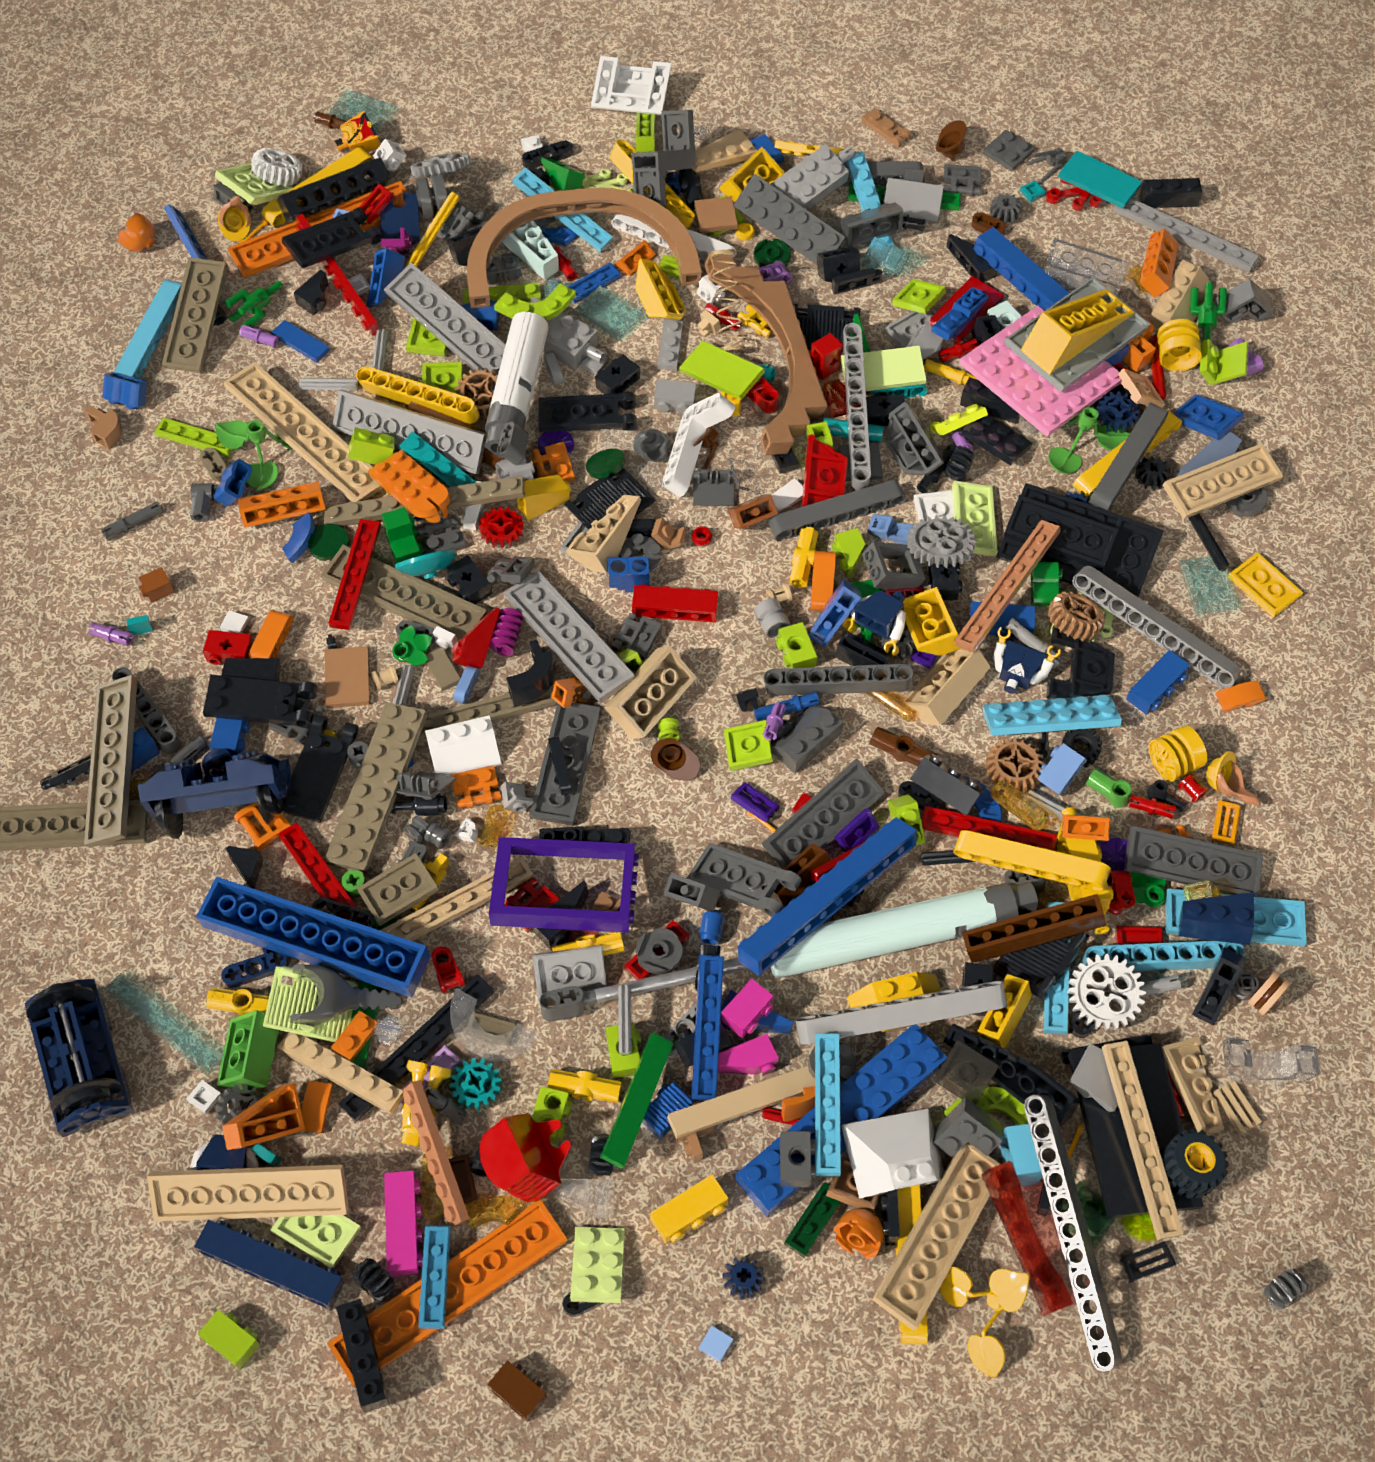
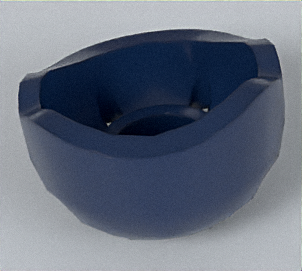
M222 748L209 751L202 760L201 767L204 775H226L225 762L232 760L234 755Z

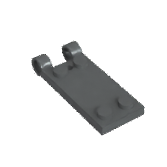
M713 843L708 844L687 876V879L720 890V895L764 911L770 917L784 909L780 902L770 898L778 884L781 883L787 889L796 891L802 881L792 871L778 868Z

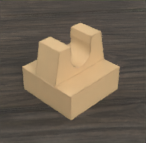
M705 309L700 314L702 321L698 324V328L701 329L699 333L704 337L711 332L717 335L721 329L720 322Z

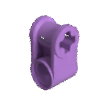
M776 261L759 268L764 281L782 280L785 281V284H789L792 280V274L786 271L782 261Z

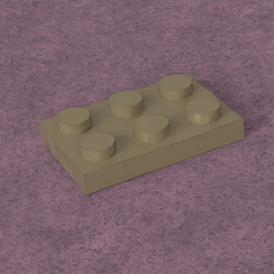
M416 853L357 888L379 926L439 891Z

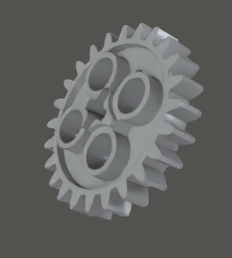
M451 152L425 158L424 161L415 163L410 167L412 175L415 177H431L435 174L442 173L444 175L455 172L458 168L469 165L471 159L467 152L458 154Z
M935 515V519L927 516V521L920 519L919 524L914 523L913 528H910L908 533L907 548H910V554H914V559L921 558L920 563L928 561V566L935 563L937 568H939L940 564L947 568L948 564L955 567L956 562L963 564L964 559L969 560V556L973 555L976 541L975 535L972 534L973 529H968V524L962 525V520L955 522L954 517L947 519L946 515H944L942 519H939Z

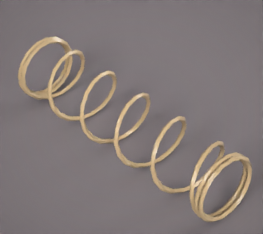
M734 249L712 251L710 252L712 260L722 263L734 264L733 266L717 271L713 274V278L720 281L736 283L732 286L717 291L714 294V296L719 299L738 302L717 311L716 315L719 317L739 320V322L731 324L720 329L718 331V334L726 337L742 339L738 342L720 348L725 351L744 349V345H733L742 342L744 340L742 337L721 334L720 331L731 326L737 325L741 323L742 320L739 318L727 317L718 314L720 311L738 305L740 301L736 299H729L716 296L717 293L738 285V282L720 279L714 276L717 273L735 267L737 264L734 262L722 261L713 258V256L735 254L736 252Z

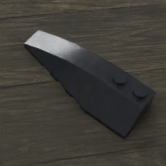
M956 1024L951 1025L944 1042L1023 1105L1025 1100L1031 1095H1047L1054 1103L1060 1127L1072 1118L1080 1103L1079 1099L1040 1067L977 1033ZM1037 1100L1035 1104L1038 1112H1041L1043 1106L1041 1101Z

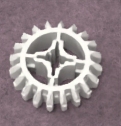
M262 148L257 150L252 157L251 170L254 172V175L258 176L259 179H263L264 182L276 184L277 186H292L297 184L302 176V163H300V160L295 155H290L289 152Z

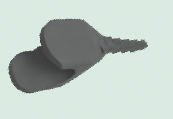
M305 964L293 966V973L308 977L316 985L319 999L314 1010L307 1013L290 1015L291 1023L318 1025L330 1021L349 1009L356 1011L360 1007L364 1011L370 1007L372 1010H375L378 1006L381 1010H384L388 1006L392 1010L395 1006L401 1004V997L397 996L394 992L388 995L385 990L381 993H378L376 989L369 992L366 987L360 990L357 986L352 987L335 971L328 968Z

